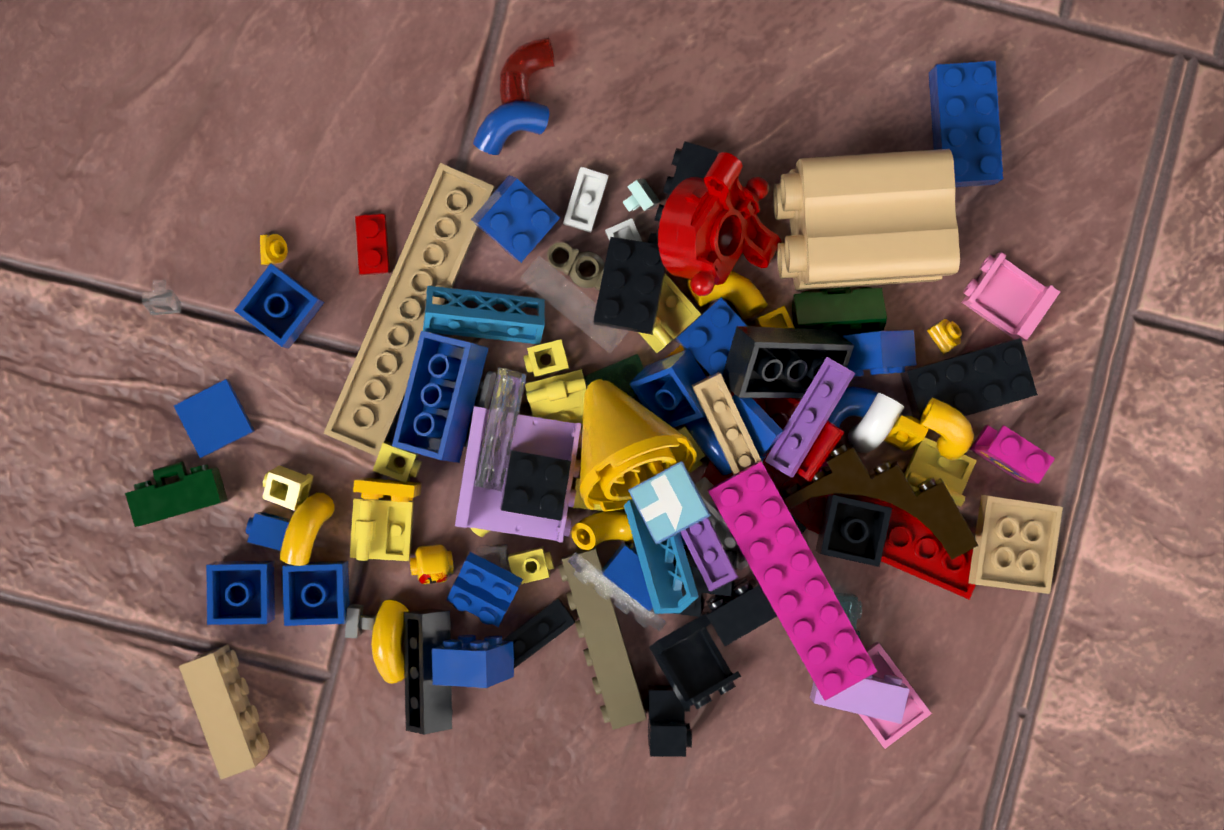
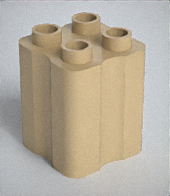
M938 149L800 158L796 163V169H791L788 174H782L781 183L774 184L773 190L776 220L790 219L791 235L786 236L785 243H778L777 247L780 279L793 278L795 290L933 282L941 280L943 276L956 274L960 265V248L955 211L954 160L951 150Z

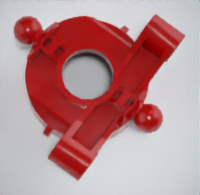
M727 152L718 154L705 178L690 177L675 187L666 201L659 223L658 247L664 267L674 276L691 279V290L698 296H706L713 291L714 285L724 284L742 252L751 264L760 268H767L777 251L778 243H781L780 237L764 226L757 216V213L761 210L758 201L765 198L769 192L768 182L762 177H753L747 182L746 187L742 186L739 176L743 165L736 156Z

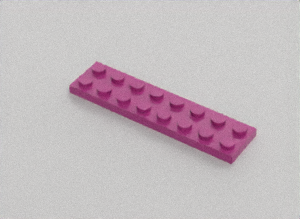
M762 461L754 463L708 489L709 495L824 701L878 672Z

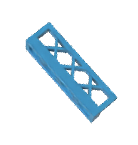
M427 286L423 331L540 344L545 326V299ZM433 297L445 298L450 303L438 305L432 304ZM474 301L479 306L475 309L467 308L462 303ZM502 304L508 310L500 312L496 311L492 306ZM524 307L537 308V316L527 315L521 309Z
M629 499L624 504V508L654 613H681L699 596L680 533L658 545L655 544L633 499ZM674 555H675V558H676V561H677V562H676V568H674V564H673ZM682 583L684 584V588L686 591V595L684 597L681 591Z

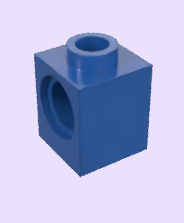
M265 512L255 513L254 517L249 518L246 526V534H249L247 542L281 551L290 519Z

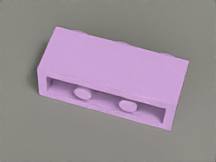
M872 674L824 701L813 682L810 699L815 704L901 724L910 689L902 683V679L899 677L885 675L884 679L874 677Z

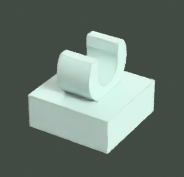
M638 179L630 184L628 188L633 195L623 201L629 212L636 210L640 206L644 211L650 210L661 203L645 179Z

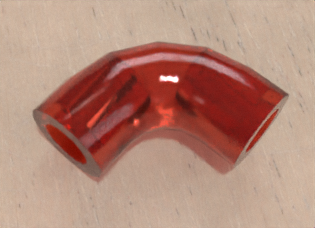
M550 37L523 44L506 59L500 73V98L502 105L517 100L531 101L528 88L530 76L538 70L555 67Z

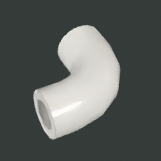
M878 393L861 422L850 429L848 433L849 445L853 444L856 451L861 453H868L876 449L893 428L904 406L890 397Z

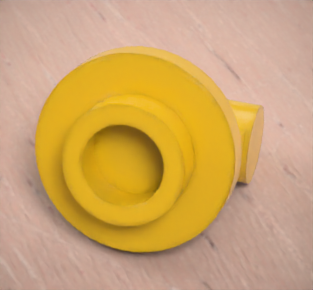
M278 234L260 235L261 265L277 264L286 259L288 249L282 236Z
M943 319L927 330L943 354L961 343V329L953 321L950 322L947 319Z

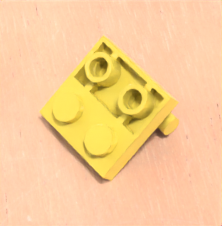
M665 274L653 335L638 333L657 354L700 317L701 314Z
M582 369L525 384L526 395L533 417L581 423L580 430H582L584 392L587 389Z
M925 437L924 440L917 444L904 475L914 492L919 490L918 485L923 481L933 477L935 481L941 478L955 504L961 507L966 497L962 493L977 460L966 455L957 460L946 459L939 453L937 442Z
M354 498L350 558H356V560L367 561L368 559L410 561L414 502Z

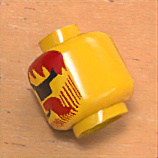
M441 544L418 547L415 557L410 558L411 575H417L418 581L424 585L446 582L449 574H453L452 552L447 551L445 546Z

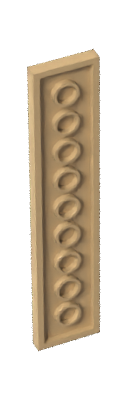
M442 163L439 164L323 434L378 457L382 443L387 440L404 400L420 333L423 331L427 286L453 287L478 229V226L471 218L491 197L495 186ZM433 297L432 304L445 305L447 300L445 298Z

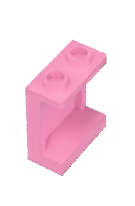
M1000 252L994 256L989 255L980 267V270L983 272L977 281L972 279L963 291L966 297L961 303L1013 339L1021 338L1022 341H1027L1060 291L1051 285L1045 287L1006 260L1004 253Z

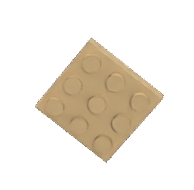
M981 495L975 539L979 546L973 548L968 583L1050 594L1063 507Z

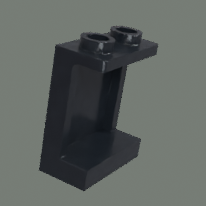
M706 614L694 619L649 646L684 709L692 705L696 709L701 708L712 701L709 695L717 690L720 695L736 687L733 681L741 677L739 671L734 674L732 673L707 631L706 627L711 622Z

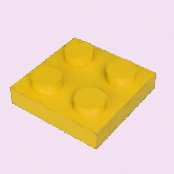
M360 478L354 480L353 492L361 493V498L379 500V498H383V495H390L391 501L409 502L413 501L414 497L421 495L422 483Z

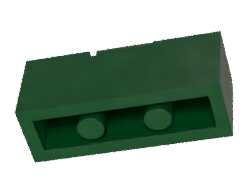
M850 287L819 289L820 292L804 291L793 295L792 318L795 328L835 330L842 336L884 331L887 314L882 288L862 287L852 290V293Z
M183 461L153 469L156 485H152L151 480L133 485L134 491L125 493L134 526L147 525L227 502L228 498L219 469H209L208 464L191 468L192 474L188 475ZM175 475L179 476V482L166 485L165 478Z

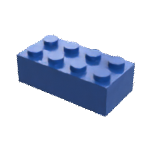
M996 61L935 65L929 72L934 150H951L954 160L955 187L995 185L1003 180Z
M421 331L392 447L442 461L460 463L489 348Z

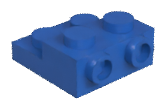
M470 552L446 600L451 602L457 610L468 611L476 615L482 623L487 625L493 624L499 627L523 579Z

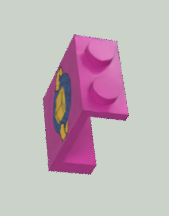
M985 425L970 448L972 452L1017 481L1035 484L1040 483L1055 459L1004 425H1002L999 432L989 425Z

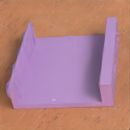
M474 406L455 526L549 539L563 543V537H569L571 519H567L568 507L574 506L576 490L571 489L573 477L578 478L581 460L576 459L577 448H582L581 423H569ZM511 450L571 461L561 521L500 510Z

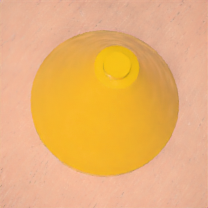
M598 379L587 386L584 392L580 495L587 508L594 510L593 504L600 505L603 512L624 509V504L629 499H632L628 490L681 461L689 472L696 461V452L687 437L610 381Z

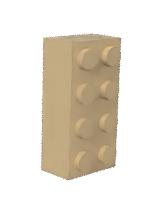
M228 644L197 655L179 665L221 780L256 767L268 755L267 750H269L268 739L265 733L260 732L257 724L259 722L257 709L254 705H250L247 694H249L247 682L243 677L240 678L237 667L239 662L234 650H230Z

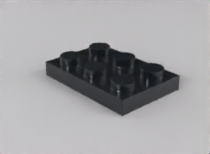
M610 237L593 320L594 325L653 335L666 271L660 257L658 244Z

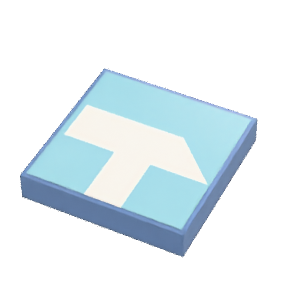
M682 461L628 490L657 545L711 516Z

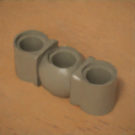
M563 242L551 245L548 249L547 257L550 266L554 270L562 271L565 275L570 276L573 283L579 287L586 289L595 287L596 290H600L605 263L598 254L590 251L580 252V250L573 249ZM557 250H565L569 254V260L564 264H556L552 259L553 254ZM586 262L592 263L596 268L594 275L583 277L579 273L581 264Z

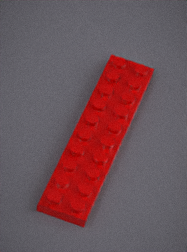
M767 456L762 462L780 496L784 495L782 491L794 483L798 482L801 486L809 482L798 473H795L792 478L765 462ZM709 459L701 479L705 477L715 486L733 476V473L722 475ZM833 494L892 508L881 562L970 600L976 586L975 584L968 583L973 549L951 559L942 543L932 531L907 511L873 497L855 494ZM827 495L812 497L789 509V512L808 530L819 534Z

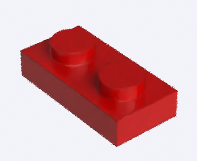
M386 215L355 216L359 275L390 274Z

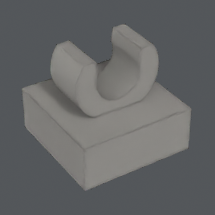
M350 605L347 608L345 638L357 639L362 634V629L372 630L376 615H363L364 605Z

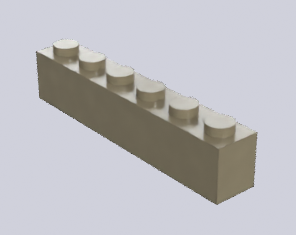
M596 547L562 556L563 564L558 565L562 581L569 582L571 592L566 594L571 610L577 609L580 620L575 621L579 638L585 637L588 648L583 651L588 667L594 666L596 677L592 678L596 695L602 694L605 705L600 706L604 722H610L612 729L615 730L647 720L607 582L602 574V566Z

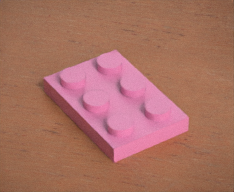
M875 642L866 649L878 671L873 676L884 679L885 675L899 677L902 679V683L910 689L901 724L859 714L883 748L886 749L932 713L882 646Z

